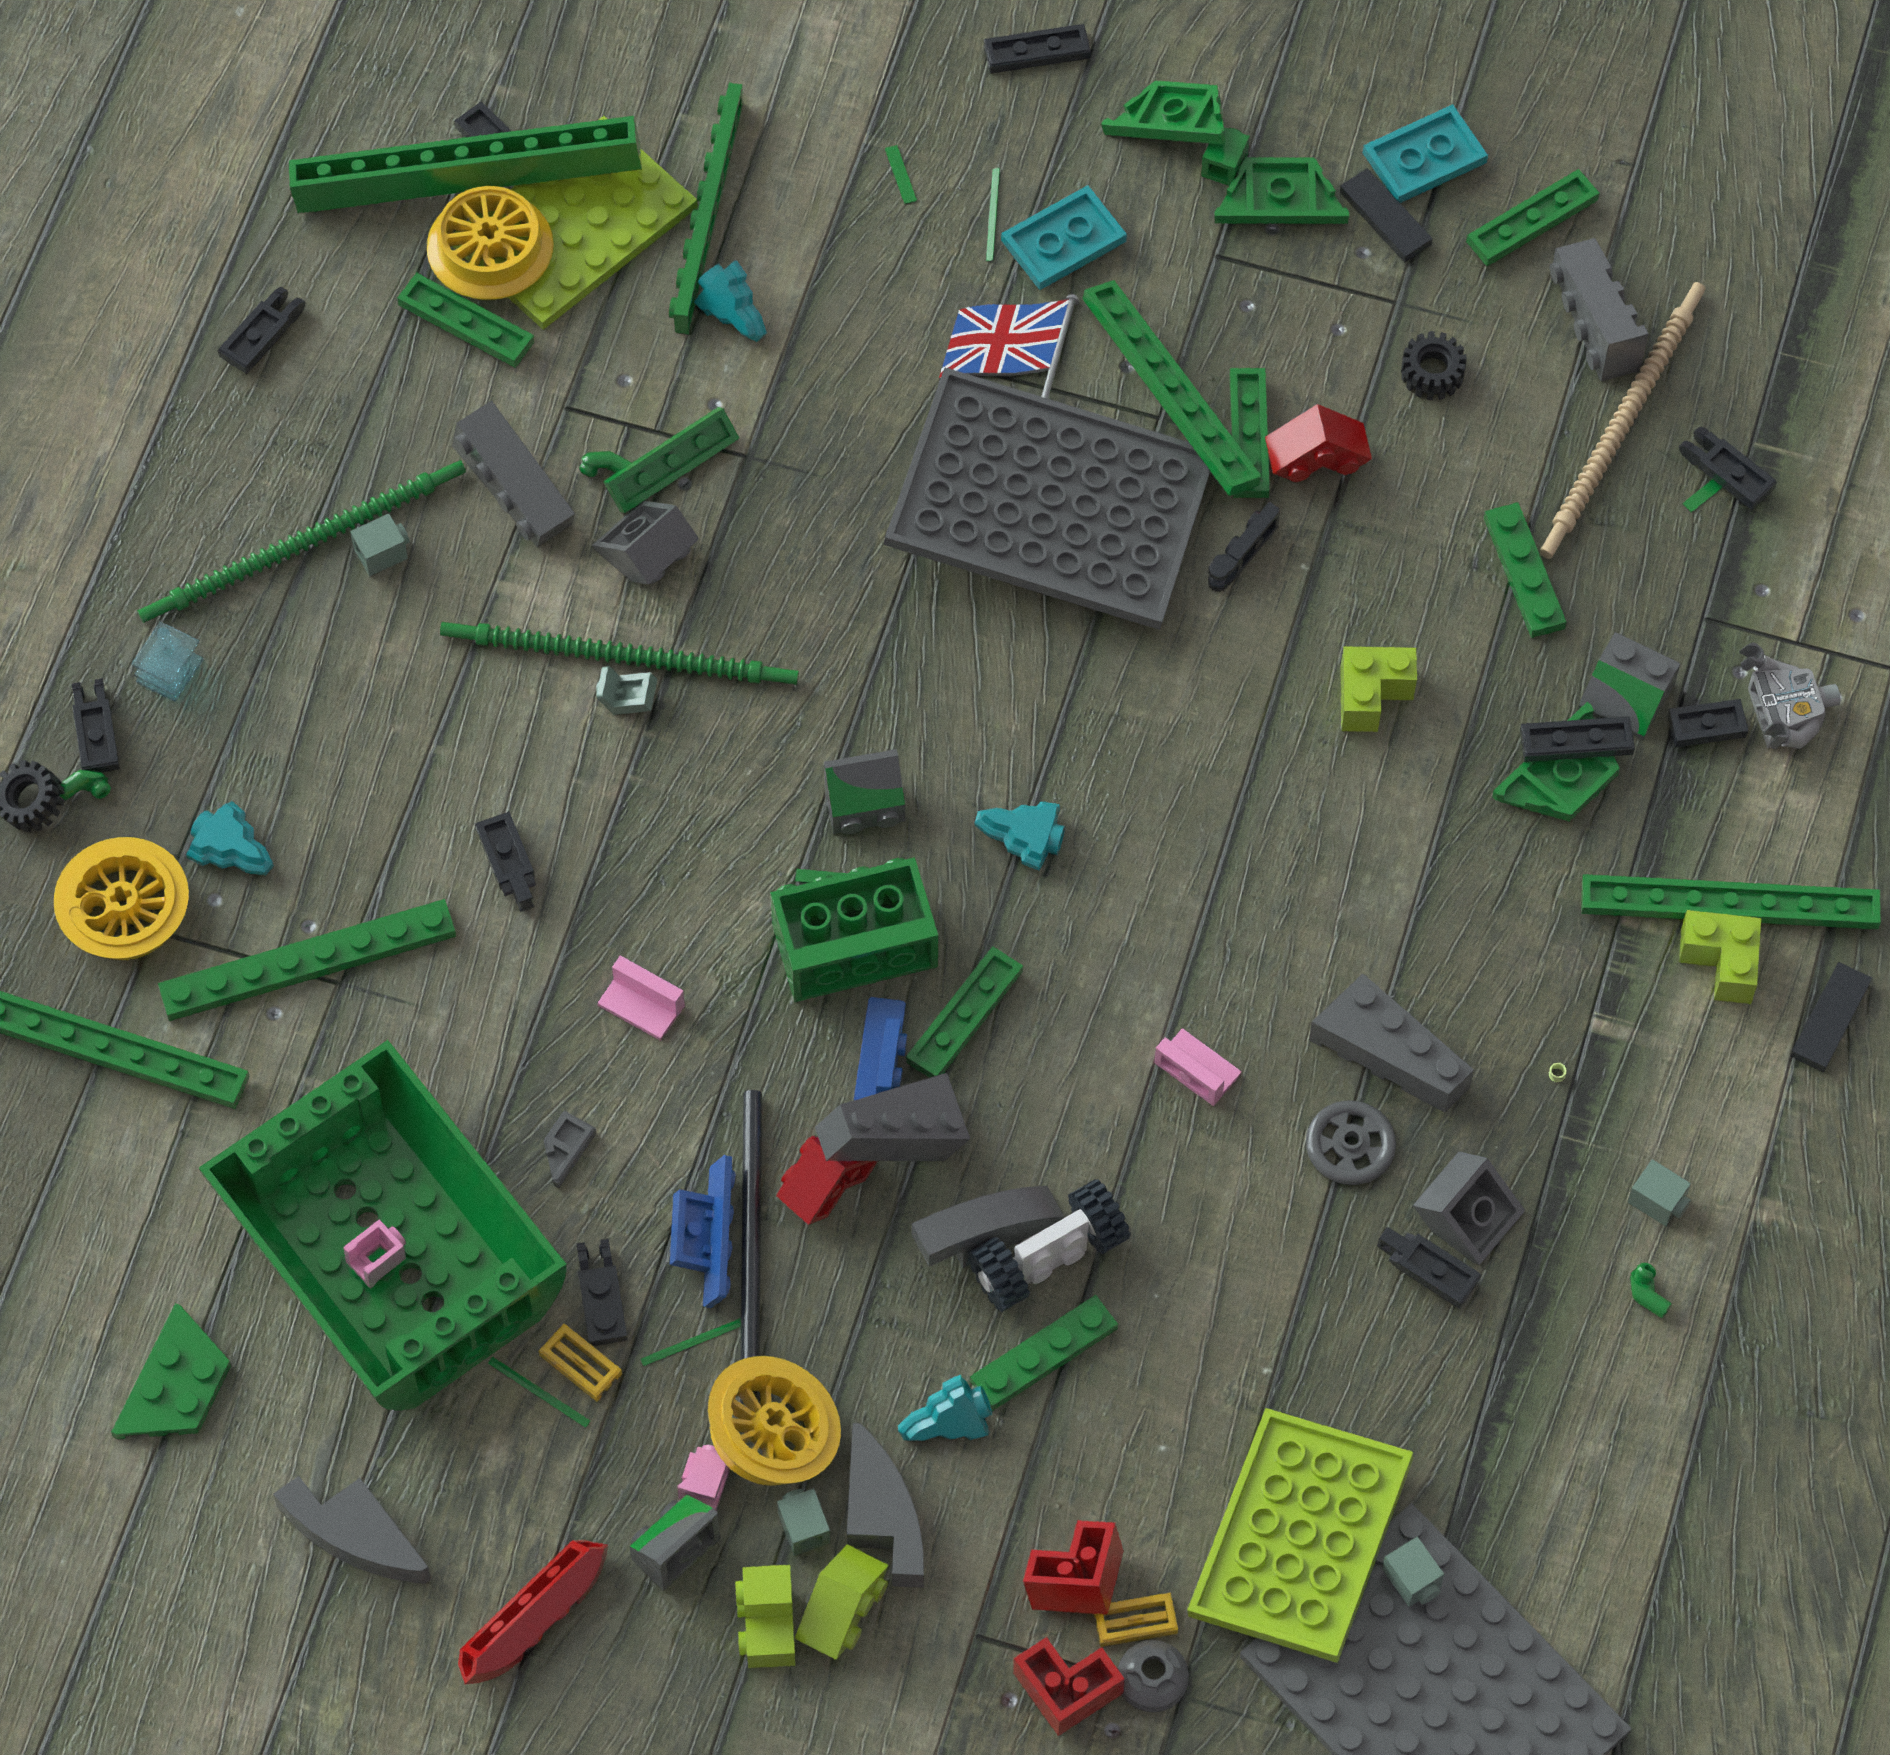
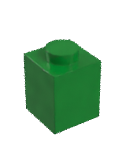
M1224 127L1226 142L1224 145L1208 144L1202 157L1201 177L1230 186L1232 180L1236 179L1238 170L1245 157L1248 156L1250 136L1243 134L1235 128Z

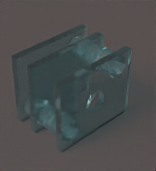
M160 621L131 663L133 667L138 669L134 674L138 678L136 683L175 702L204 660L203 657L193 653L199 644V640Z

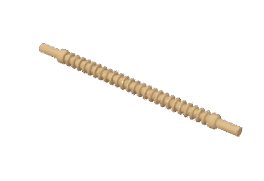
M1695 282L1681 306L1675 308L1672 312L1670 320L1666 323V328L1661 332L1662 335L1657 338L1658 343L1653 345V350L1648 354L1649 358L1645 359L1644 366H1641L1640 373L1635 377L1636 381L1631 383V388L1627 390V396L1623 397V403L1618 406V411L1613 415L1614 419L1610 420L1609 427L1605 429V434L1600 437L1601 442L1596 444V450L1592 451V457L1588 458L1587 465L1582 469L1583 473L1578 475V481H1575L1574 488L1570 489V496L1565 498V504H1562L1560 507L1561 511L1555 515L1552 521L1554 527L1539 551L1543 557L1551 559L1565 534L1572 532L1577 523L1576 519L1580 518V512L1584 511L1585 504L1590 500L1589 496L1594 493L1593 488H1596L1598 481L1603 478L1602 473L1607 471V465L1611 464V458L1616 455V450L1621 446L1620 442L1624 441L1625 434L1629 432V427L1634 424L1633 419L1638 417V411H1641L1643 408L1642 404L1646 403V396L1651 394V389L1656 385L1655 381L1659 380L1660 373L1664 371V366L1669 363L1668 358L1673 356V351L1677 349V343L1681 342V336L1685 335L1686 328L1693 321L1692 313L1706 290L1703 284Z

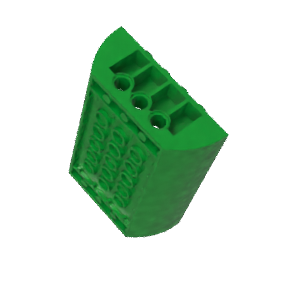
M389 1040L380 1044L199 1167L201 1174L370 1394L381 1407L388 1410L400 1411L418 1407L541 1321L556 1300L566 1277L567 1264ZM348 1184L356 1188L355 1194L349 1199H340L335 1196L336 1190L342 1185ZM366 1212L377 1215V1221L380 1219L388 1229L391 1226L396 1228L406 1242V1245H404L406 1259L379 1279L371 1289L346 1263L343 1248L369 1228L357 1224L358 1217ZM380 1247L367 1258L374 1263L386 1252ZM410 1268L418 1269L422 1273L421 1278L413 1284L404 1283L401 1280L402 1273ZM430 1297H439L444 1301L443 1307L436 1312L426 1311L422 1306L424 1301Z

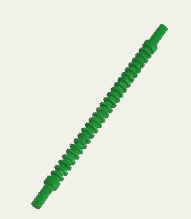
M459 460L431 474L423 472L415 477L416 481L414 482L408 479L406 486L398 484L397 490L389 488L388 494L385 495L381 492L378 499L372 496L370 498L371 502L366 503L362 501L361 507L353 505L350 512L344 509L342 516L334 514L333 520L325 518L322 525L316 522L314 529L306 527L305 533L297 531V536L294 538L288 535L286 542L280 539L277 546L269 544L268 550L265 551L261 548L258 555L252 552L250 554L251 558L246 559L242 557L241 563L238 564L233 561L230 568L224 565L222 567L223 571L218 572L214 570L213 576L210 577L208 574H205L202 581L196 578L194 585L186 583V588L181 589V587L169 591V596L137 610V613L142 623H145L175 608L181 611L189 606L188 602L197 603L198 597L206 599L209 592L215 595L217 588L225 590L226 584L234 586V581L237 579L243 582L245 575L253 577L254 571L262 573V568L265 566L271 569L273 562L281 564L282 558L290 560L291 554L294 553L298 556L301 549L307 552L310 545L317 547L318 541L322 540V542L326 543L329 536L335 539L337 532L345 534L346 528L354 530L357 523L363 526L365 519L373 521L374 515L382 517L383 511L386 510L390 513L393 506L399 509L402 502L409 504L410 498L418 500L420 494L427 496L433 493L435 487L465 474V466Z
M441 622L440 636L475 640L477 645L488 646L489 643H493L494 647H498L499 644H503V647L507 649L509 645H513L515 650H518L519 647H524L526 652L530 648H534L535 653L543 649L545 654L554 651V654L558 656L560 652H564L565 657L575 654L577 659L580 655H585L586 660H589L591 656L595 657L596 661L605 658L607 663L614 659L616 664L626 661L627 666L631 662H635L637 667L644 663L648 669L652 665H656L658 670L662 666H665L667 671L677 668L678 673H681L682 669H686L688 674L695 670L699 676L703 672H707L709 677L716 673L718 678L728 675V679L732 680L733 676H737L739 681H742L743 678H748V682L757 684L764 680L797 685L799 679V671L763 666L761 661L752 660L750 664H747L744 659H741L740 663H737L735 658L725 661V657L721 656L720 660H716L714 655H711L710 658H705V655L701 653L699 657H695L693 652L686 656L684 651L674 654V650L670 649L668 653H665L663 648L654 651V648L650 646L648 650H644L642 645L635 649L631 643L628 647H623L622 642L614 646L612 641L603 644L601 639L597 643H593L591 638L584 642L580 636L577 640H572L571 635L563 639L561 634L552 637L550 632L546 636H542L541 631H537L533 635L529 629L526 633H521L520 628L512 632L510 627L501 630V626L497 625L493 629L490 624L486 623L471 626Z

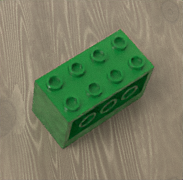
M915 857L909 859L894 858L887 861L884 865L872 868L866 866L857 867L847 874L835 877L824 875L810 883L798 886L787 884L781 886L776 891L770 892L772 926L794 1002L938 967V932Z

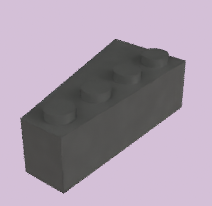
M1592 238L1556 248L1553 263L1549 267L1551 278L1555 284L1559 283L1561 287L1563 306L1566 312H1571L1573 315L1575 334L1579 341H1584L1587 348L1586 358L1590 369H1596L1600 381L1640 371L1649 333L1644 325L1637 327L1635 321L1637 312L1633 305L1625 306L1624 289L1620 281H1611L1612 267L1597 240Z
M492 400L456 423L452 447L493 494L501 508L514 519L524 539L527 541L531 540L536 547H539L573 524L574 511Z
M1364 974L1360 975L1311 1023L1309 1041L1320 1047L1322 1044L1336 1051L1337 1056L1349 1062L1353 1060L1370 1069L1371 1074L1382 1080L1384 1078L1389 1079L1402 1086L1403 1091L1444 1113L1470 1089L1474 1069Z
M947 1073L840 1104L815 1127L826 1161H945L970 1140Z

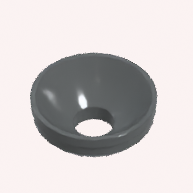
M1158 1640L1142 1641L1128 1649L1120 1660L1118 1670L1125 1678L1122 1696L1136 1709L1154 1713L1165 1711L1175 1706L1185 1695L1189 1680L1188 1667L1182 1654L1172 1645ZM1151 1659L1159 1660L1166 1669L1165 1674L1156 1680L1147 1678L1142 1672L1143 1664Z

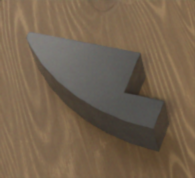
M1048 1186L1022 1187L981 1196L912 1223V1237L929 1267L956 1254L964 1268L971 1265L968 1262L969 1256L967 1253L991 1238L998 1237L1007 1248L1043 1231L1065 1217Z
M853 1423L847 1544L857 1548L893 1549L892 1586L924 1588L923 1545L919 1521L912 1498L901 1474L887 1452L861 1423Z
M300 1476L273 1493L277 1507L294 1527L335 1558L358 1569L385 1578L422 1584L431 1580L427 1564L360 1478L322 1505Z

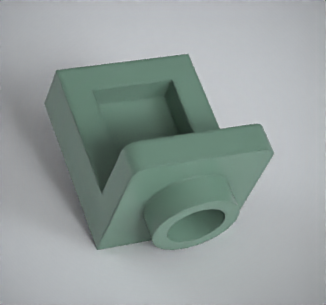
M610 666L602 667L600 680L596 686V697L613 715L651 711L658 679L651 672L618 675Z

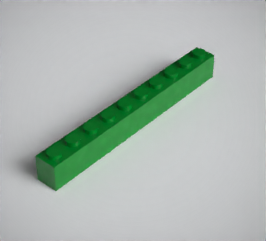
M634 116L294 159L289 160V186L297 213L299 214L462 193L481 186L509 187L641 170L640 140Z

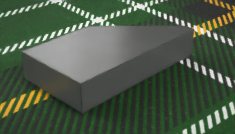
M565 1110L544 1139L553 1183L557 1188H560L596 1135L595 1127Z

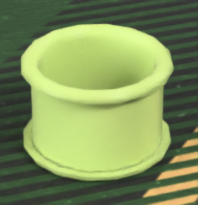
M1561 1063L1552 1064L1549 1071L1550 1079L1554 1082L1563 1081L1567 1072L1566 1067ZM1560 1069L1564 1074L1562 1076H1555L1552 1070Z

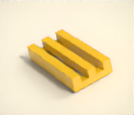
M565 1323L539 1349L540 1357L596 1402L602 1397V1393L612 1386V1382L615 1379L618 1380L622 1375V1369ZM565 1337L608 1373L605 1376L600 1374L560 1340ZM553 1348L556 1349L598 1384L594 1386L551 1350Z
M1171 1592L1112 1602L1108 1615L1164 1605L1165 1611L1107 1621L1104 1620L1105 1614H1094L1097 1632L1099 1633L1100 1647L1178 1634ZM1168 1620V1623L1107 1633L1108 1630Z

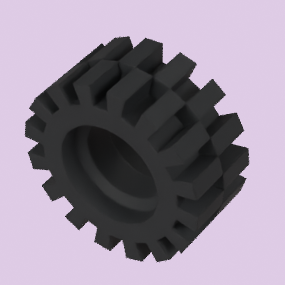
M1435 331L1428 332V338L1425 339L1423 333L1417 335L1416 341L1411 339L1408 342V348L1405 347L1403 353L1401 378L1403 383L1407 382L1406 388L1409 391L1416 388L1415 396L1421 398L1423 393H1427L1426 400H1433V395L1437 394L1438 399L1441 400L1445 399L1446 392L1452 396L1455 394L1456 388L1459 389L1461 387L1467 358L1466 354H1463V346L1459 345L1456 347L1457 339L1453 336L1447 341L1446 333L1441 332L1440 338L1435 337ZM1428 358H1436L1443 361L1447 365V369L1442 373L1433 374L1423 370L1420 363Z
M22 760L20 761V767L15 763L9 765L11 770L9 774L4 770L0 773V776L4 778L2 783L0 782V817L15 828L22 829L25 832H31V828L36 831L43 830L41 823L43 822L47 826L51 825L53 821L49 817L52 814L58 817L61 813L56 809V806H64L65 800L59 796L65 794L64 788L59 785L62 782L54 773L35 761H31L30 764L28 761ZM29 785H38L39 792L35 801L26 808H20L18 806V799L22 791Z

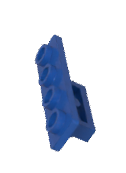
M875 997L869 998L854 1100L901 1087L903 1068L897 1067L898 1056H905L907 1046V1034L902 1033L906 1008L904 1001Z
M727 1155L722 1156L710 1166L708 1195L681 1189L673 1194L670 1265L704 1272L703 1307L712 1308L728 1295L730 1289V1277L727 1276V1262L732 1252V1242L729 1240V1225L733 1219L734 1209L730 1205V1197L735 1182V1171L732 1170V1157Z

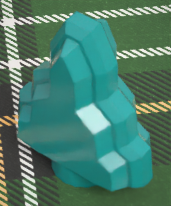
M737 260L733 261L725 269L720 264L715 265L698 280V284L703 288V291L694 303L707 316L714 315L722 324H732L741 335L755 342L760 341L767 334L761 314L753 305V292L746 283V272Z
M233 801L225 803L215 814L208 810L202 812L192 825L191 835L194 837V840L186 857L199 865L204 866L211 863L222 869L236 866L245 873L265 876L274 867L266 848L254 839V828L245 821V811Z
M1042 801L1037 806L1021 805L1013 811L1002 808L980 810L974 823L989 838L1002 841L1007 852L1021 857L1022 865L1036 870L1041 869L1048 853L1059 854L1065 833V826L1057 824L1060 804Z
M958 1375L943 1382L942 1390L929 1396L925 1407L911 1412L898 1425V1431L903 1441H925L937 1436L948 1440L965 1436L969 1440H974L990 1434L985 1418L993 1415L988 1396L981 1385L971 1389L964 1377Z

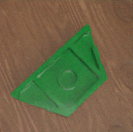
M1155 80L1143 89L1140 95L1133 97L1123 105L1125 112L1113 121L1107 117L1101 123L1104 135L1223 145L1226 142L1221 96L1217 85Z
M1245 157L1238 170L1236 179L1232 180L1227 189L1226 197L1220 207H1217L1215 210L1214 223L1348 224L1349 211L1346 207L1343 208L1335 196L1336 190L1331 182L1323 176V170L1315 157Z
M1586 702L1567 721L1594 719L1592 705ZM1614 756L1523 762L1493 791L1492 798L1502 803L1570 822L1618 776L1620 768Z
M177 1303L174 1304L111 1431L115 1439L120 1440L125 1439L127 1435L148 1434L149 1437L165 1436L169 1433H178L179 1435L198 1434L231 1368L230 1360L183 1307Z

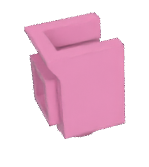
M380 1219L343 1247L346 1263L370 1289L379 1279L406 1259L404 1250L406 1242L396 1228L391 1226L388 1229ZM381 1247L386 1253L374 1263L371 1262L367 1257Z
M703 1445L702 1448L697 1447L695 1453L690 1452L682 1475L683 1482L678 1485L679 1501L688 1494L712 1507L715 1511L717 1510L730 1468L720 1458L714 1446Z

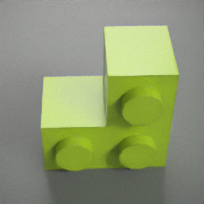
M1343 646L1340 667L1341 730L1378 732L1381 700H1414L1417 683L1416 648Z
M1686 911L1681 928L1679 963L1716 967L1714 1000L1744 1004L1752 1003L1758 980L1761 918Z
M847 1544L820 1572L794 1639L834 1659H837L846 1648L852 1650L862 1632V1629L857 1627L861 1616L866 1617L873 1602L878 1603L886 1591L888 1581L884 1580V1576L889 1565Z
M790 1565L742 1567L743 1581H735L738 1618L745 1617L746 1631L738 1632L739 1656L747 1655L748 1668L795 1666Z

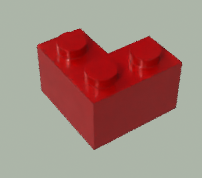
M1319 404L1265 437L1273 474L1296 483L1307 479L1311 473L1322 466L1347 475L1356 472L1360 466L1372 460L1364 423Z
M811 1136L800 1148L799 1153L801 1157L798 1162L792 1165L782 1176L781 1181L783 1185L776 1196L810 1225L827 1218L847 1188L865 1182L878 1161H826L819 1138Z
M1077 1520L1069 1552L1031 1550L1023 1583L1032 1610L1108 1615L1124 1552L1116 1523Z
M1047 1637L1014 1658L1013 1674L1058 1736L1122 1695L1124 1691L1125 1678L1102 1647L1071 1668L1066 1665Z

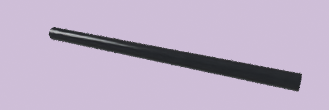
M747 1090L743 1093L740 1360L760 1356L762 1092L758 1090ZM752 1391L759 1402V1391Z

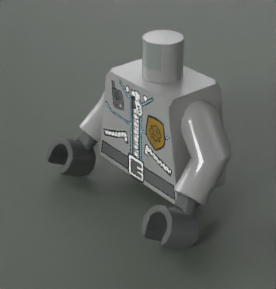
M1749 643L1739 650L1740 654L1747 657L1741 662V667L1745 671L1751 668L1755 670L1752 672L1748 691L1767 748L1775 750L1780 745L1797 749L1803 748L1818 734L1819 729L1822 727L1826 714L1825 708L1840 705V693L1837 685L1831 684L1817 687L1813 672L1810 669H1799L1796 666L1774 660L1764 655L1763 649L1758 644Z

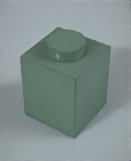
M390 514L350 531L353 549L369 577L408 559L406 544L410 543L408 534L401 523L398 525L394 523Z
M1652 1159L1632 1187L1628 1203L1664 1226H1667L1673 1216L1680 1219L1688 1208L1691 1199L1687 1197L1691 1183Z
M804 1489L793 1490L785 1494L782 1500L777 1501L778 1516L794 1556L831 1543L830 1529L814 1489L804 1491Z
M1418 1537L1385 1556L1382 1567L1383 1572L1408 1607L1418 1601L1421 1604H1426L1441 1592L1440 1588L1445 1574Z

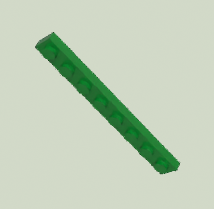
M729 82L726 95H720L717 115L721 116L719 124H713L711 131V144H714L713 151L707 152L705 156L704 173H707L706 180L700 181L698 185L697 201L700 202L699 210L693 209L690 219V230L693 231L692 239L686 238L683 259L686 260L685 268L678 269L676 277V289H679L677 298H671L669 306V318L674 319L675 333L689 335L696 306L694 302L698 297L700 289L698 280L704 272L744 104L743 84Z
M1115 280L1085 289L1083 295L1085 304L1226 493L1232 496L1259 486L1262 477Z
M1583 874L1581 914L1684 919L1686 911L1691 910L1761 918V923L1879 929L1881 923L1880 890L1590 874Z
M442 899L158 983L168 1020L173 1021L456 937V932L446 901Z
M0 991L1 1034L236 1109L249 1080L248 1070Z

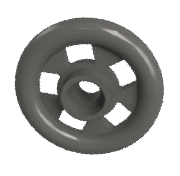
M1340 1101L1323 1108L1313 1118L1306 1134V1149L1312 1164L1323 1176L1344 1185H1360L1380 1177L1391 1165L1396 1152V1136L1390 1121L1377 1108L1360 1101ZM1358 1116L1364 1118V1124L1362 1127L1356 1124H1347V1117ZM1329 1123L1338 1127L1333 1135V1139L1322 1135ZM1379 1133L1381 1146L1370 1147V1137L1368 1134ZM1355 1137L1358 1143L1349 1145L1345 1142V1138ZM1331 1149L1343 1159L1337 1165L1332 1164L1325 1156ZM1367 1156L1370 1165L1356 1170L1352 1161Z

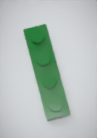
M1577 169L1467 235L1466 243L1488 267L1597 202L1600 193L1585 175Z
M417 272L397 297L400 307L514 368L517 367L535 343L533 334Z
M1230 368L1231 436L1262 476L1259 486L1234 494L1233 498H1269V458L1265 437L1268 435L1265 368Z
M717 407L603 481L618 510L626 513L740 438L724 408Z
M1519 502L1486 510L1484 512V521L1530 637L1534 638L1564 630L1566 619Z
M992 946L907 1054L906 1063L929 1078L944 1074L1023 973V965Z
M1094 1295L971 1375L970 1383L974 1388L980 1385L984 1388L992 1411H994L1118 1330V1323L1097 1295Z

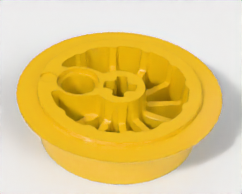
M481 186L464 191L454 197L435 219L427 239V257L437 278L456 293L481 300L501 299L524 291L543 275L552 258L553 235L544 215L520 194L503 187ZM489 211H495L492 217L488 216ZM483 213V218H479L476 214ZM529 236V240H528V241H524V240H521V239L516 238V237ZM462 245L454 251L450 248L451 246ZM514 250L521 252L518 256H514ZM475 251L469 263L462 260ZM504 257L507 260L496 264L494 258ZM481 259H483L485 267L478 266Z
M111 838L85 848L66 865L55 887L54 912L63 933L80 949L99 957L114 960L136 959L158 949L177 930L185 916L188 905V882L179 862L161 846L140 838ZM127 870L138 871L132 883L126 882ZM119 871V881L111 884L106 875ZM150 875L156 879L140 889L147 876ZM97 880H100L106 890L98 891L91 888V886ZM164 889V897L149 898ZM126 900L127 904L120 906L119 902ZM95 906H101L105 910L99 916H89L93 911L92 908ZM162 909V910H160V912H159L158 915H157V914H154V913H152V912H150V911H147V910ZM138 919L149 922L151 925L144 928ZM132 924L138 933L129 936L128 926ZM121 925L122 935L113 937L117 928Z
M770 1356L749 1357L727 1367L712 1386L708 1400V1419L712 1442L723 1462L742 1478L757 1484L770 1486L803 1482L821 1473L834 1459L841 1438V1425L837 1408L830 1394L820 1381L799 1365ZM752 1391L760 1392V1404ZM771 1394L780 1397L781 1402H771ZM736 1396H739L741 1398L744 1405L735 1399ZM789 1403L797 1412L791 1414L785 1405ZM803 1421L806 1428L802 1427L796 1422ZM786 1441H790L795 1445L794 1451L785 1445ZM752 1442L753 1447H748L746 1443ZM759 1448L762 1449V1455L757 1451Z

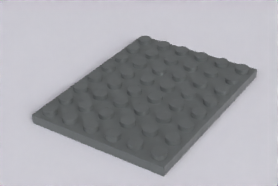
M945 367L890 521L884 545L1160 630L1210 470L1187 441Z
M1412 1503L1390 1521L1338 1663L1256 1638L1240 1652V1658L1332 1755H1607L1632 1730ZM1418 1537L1445 1575L1440 1588L1441 1592L1438 1596L1426 1604H1421L1418 1601L1408 1607L1383 1572L1382 1567L1385 1556Z

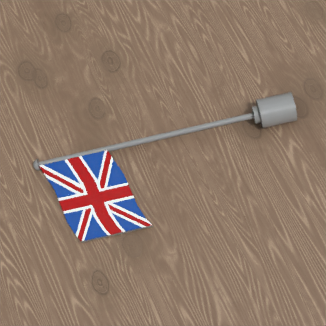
M1070 294L1065 300L1034 305H981L959 310L939 381L945 367L972 376H1016L1048 371L1041 396L1048 399L1074 305L1079 304L1078 297Z

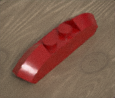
M572 1540L460 1648L458 1665L464 1683L476 1684L485 1682L506 1673L523 1659V1653L528 1648L535 1646L541 1640L543 1633L555 1621L564 1618L575 1602L580 1604L588 1595L604 1566L608 1544L587 1540Z

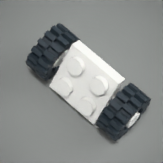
M1094 1179L1068 1195V1202L1072 1207V1214L1015 1246V1258L1012 1257L1010 1250L1006 1249L1005 1244L998 1237L991 1238L967 1253L969 1256L968 1262L972 1265L970 1267L972 1272L976 1274L977 1282L981 1284L982 1291L985 1295H988L989 1301L992 1304L994 1303L997 1310L1003 1312L1028 1298L1030 1295L1028 1290L1029 1283L1038 1284L1051 1275L1052 1270L1064 1263L1065 1265H1071L1081 1259L1085 1254L1084 1251L1087 1250V1237L1089 1243L1101 1254L1130 1239L1129 1225L1124 1221L1126 1218L1120 1212L1119 1204L1113 1200L1112 1193L1110 1191L1107 1192L1106 1186L1100 1180Z

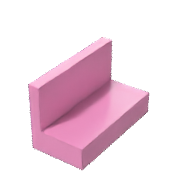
M619 956L612 966L614 980L598 1001V1006L661 1041L685 1007L684 992L682 989L628 959Z
M1183 1028L1172 1041L1165 1037L1155 1050L1154 1063L1212 1106L1220 1100L1242 1072Z

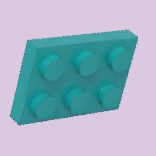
M1453 104L1363 145V155L1387 190L1399 203L1484 165L1488 159V154Z
M1089 185L1002 232L1001 241L1037 288L1041 290L1127 242V233Z

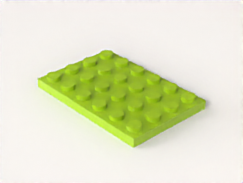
M603 116L599 120H604L607 118ZM642 149L641 170L517 185L510 189L524 197L544 215L553 235L552 258L543 275L529 288L508 297L542 330L547 328L688 216L693 209L698 208L697 199ZM489 211L488 216L492 217L495 211ZM479 213L477 216L483 218V213ZM529 236L516 237L524 241L529 240ZM455 245V246H452V247H454L455 249H457V248H459V247L462 246V245ZM514 250V256H518L521 253ZM475 251L465 257V259L470 262ZM504 257L494 258L496 264L507 260ZM481 259L478 266L485 267L483 259Z
M1265 1408L1187 1609L1188 1617L1338 1663L1413 1462V1452Z

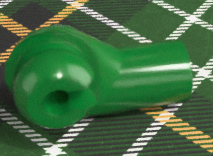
M611 451L587 452L581 458L583 461L579 466V471L588 477H595L598 474L599 468L617 473L632 462Z
M85 770L74 772L59 784L65 791V794L59 796L65 801L79 791L91 792L92 796L102 799L111 790L108 778L103 773Z
M1640 1263L1636 1269L1632 1270L1630 1276L1632 1297L1635 1302L1663 1319L1672 1303L1655 1292V1268L1649 1263Z

